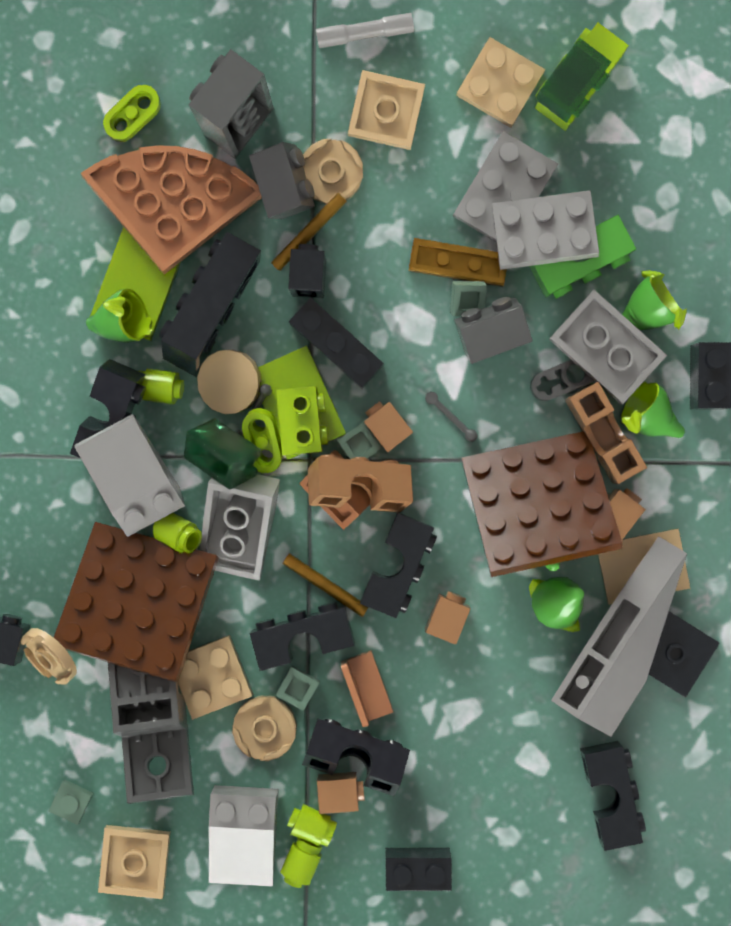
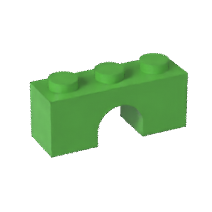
M619 214L596 226L599 257L589 258L583 262L572 260L529 266L545 298L552 294L556 299L573 291L571 284L581 279L584 284H587L602 276L600 269L610 264L613 269H616L631 261L629 255L636 250V247Z

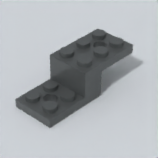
M108 663L113 733L122 737L127 803L133 804L194 795L186 703L184 697L178 692V682ZM156 757H163L166 761V769L161 775H153L149 769L150 762Z

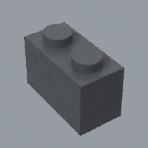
M281 142L249 156L268 218L282 220L315 207L313 201L314 189L311 182L306 178L303 168L305 159L297 145Z
M515 297L499 298L492 302V306L481 310L479 308L469 309L463 312L461 317L454 319L465 355L471 364L533 342L523 307Z

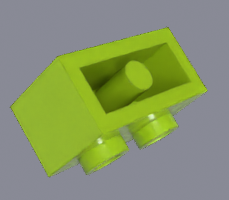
M316 386L276 390L282 455L323 452L322 445H328L327 425H320L319 413L325 412L324 393H317Z

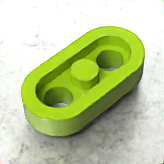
M137 85L106 113L103 126L111 139L117 142H126L132 139L158 114L161 108V100L155 89L148 85ZM144 99L150 100V106L146 109L140 108V102ZM119 122H127L125 130L118 131L116 129Z
M256 408L251 410L242 422L243 436L252 467L261 473H271L279 467L283 459L279 432L273 414L266 409ZM255 420L264 421L266 426L263 428L258 427ZM269 450L272 453V457H265L262 451Z

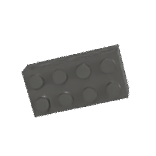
M230 49L226 56L220 55L215 60L210 69L212 74L204 84L200 82L193 89L189 100H191L189 107L204 136L236 159L274 107L265 75Z

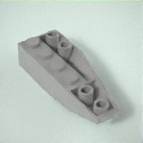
M661 537L656 539L592 634L553 696L552 702L579 720L612 737L647 681L686 560V552Z

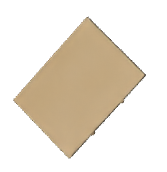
M679 529L623 539L622 549L598 554L608 605L613 604L658 537L683 551ZM684 563L676 591L690 589L686 563Z

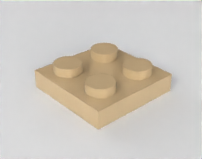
M489 37L457 91L456 96L512 128L544 74L545 69Z
M362 70L348 136L411 150L425 84Z
M230 635L188 651L178 685L192 720L253 696L252 689Z
M106 825L104 828L98 893L163 899L171 831Z

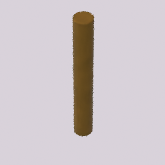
M337 193L271 261V264L281 271L290 261L291 249H299V244H307L347 202L346 199Z
M289 553L283 561V565L359 616L363 617L369 607L360 604L359 599Z

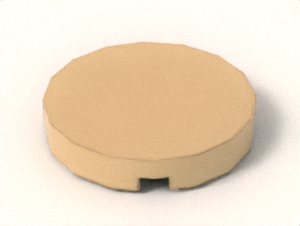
M322 139L312 144L303 154L305 159L303 168L306 178L313 186L314 200L327 204L337 193L348 200L359 190L363 179V164L358 152L349 143L342 140Z
M220 350L208 356L202 363L197 376L198 391L203 401L212 410L222 414L240 413L250 408L258 399L261 373L256 362L246 353L236 350Z
M31 628L22 637L21 645L26 644L27 646L24 649L25 656L43 676L50 678L53 675L55 678H58L55 681L56 684L66 685L77 674L76 665L72 657L47 632L38 628Z
M261 695L249 699L240 707L234 718L232 733L236 745L243 754L260 761H270L280 758L290 749L296 737L297 722L294 712L286 702L274 696Z

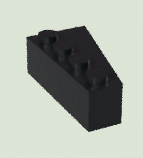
M226 232L221 241L215 240L208 253L211 259L206 267L200 266L192 280V283L195 284L189 294L183 293L176 305L177 315L173 321L169 319L166 321L159 334V337L162 338L163 359L197 377L201 367L199 358L203 351L210 353L216 343L215 339L219 332L216 329L218 324L223 326L227 323L235 305L232 300L234 297L240 299L260 263L261 250Z

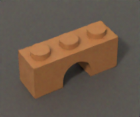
M599 382L593 383L565 399L581 430L591 442L594 452L612 484H620L647 468L632 440L624 435L613 415L614 408Z
M325 454L319 456L308 467L309 505L340 508L352 497L351 484L359 485L367 491L370 497L371 510L402 512L413 503L411 465L399 464L396 460L372 462L365 457L339 459L337 455Z

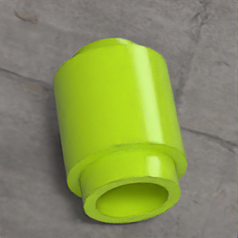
M149 368L146 371L139 370V372L146 374L142 383L143 386H146L143 400L174 405L177 399H182L184 380L180 379L178 372Z
M171 513L154 522V538L179 553H183V551L192 553L201 543L202 533L197 525L175 513Z
M303 804L301 809L294 807L287 826L292 828L290 835L317 847L320 844L328 847L335 832L337 822L331 820L330 815L319 814L318 810Z
M299 838L297 842L292 843L280 870V873L285 877L284 881L288 885L295 888H301L302 885H310L322 857L320 853L322 845L320 844L317 847Z

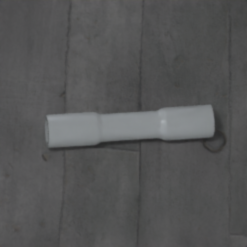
M412 13L383 17L380 20L317 28L318 47L320 49L343 45L356 40L413 33L414 24Z

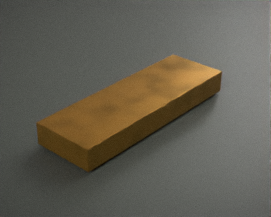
M414 238L408 271L464 281H484L488 285L503 287L507 269L500 270L498 252Z

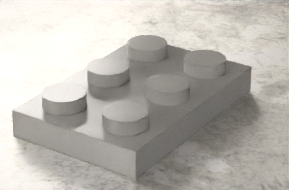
M503 131L455 210L453 217L496 242L492 203L539 197L558 163Z
M591 190L492 203L500 270L599 257Z
M595 290L588 295L549 338L555 346L595 382H599L601 387L621 405L626 402L667 356Z

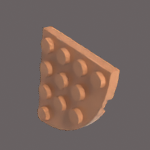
M159 145L140 147L137 151L119 156L117 154L109 156L81 173L86 183L164 275L262 198L256 182L237 167H232L214 158L212 154L179 146Z

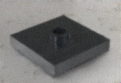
M669 611L649 675L686 698L720 643Z

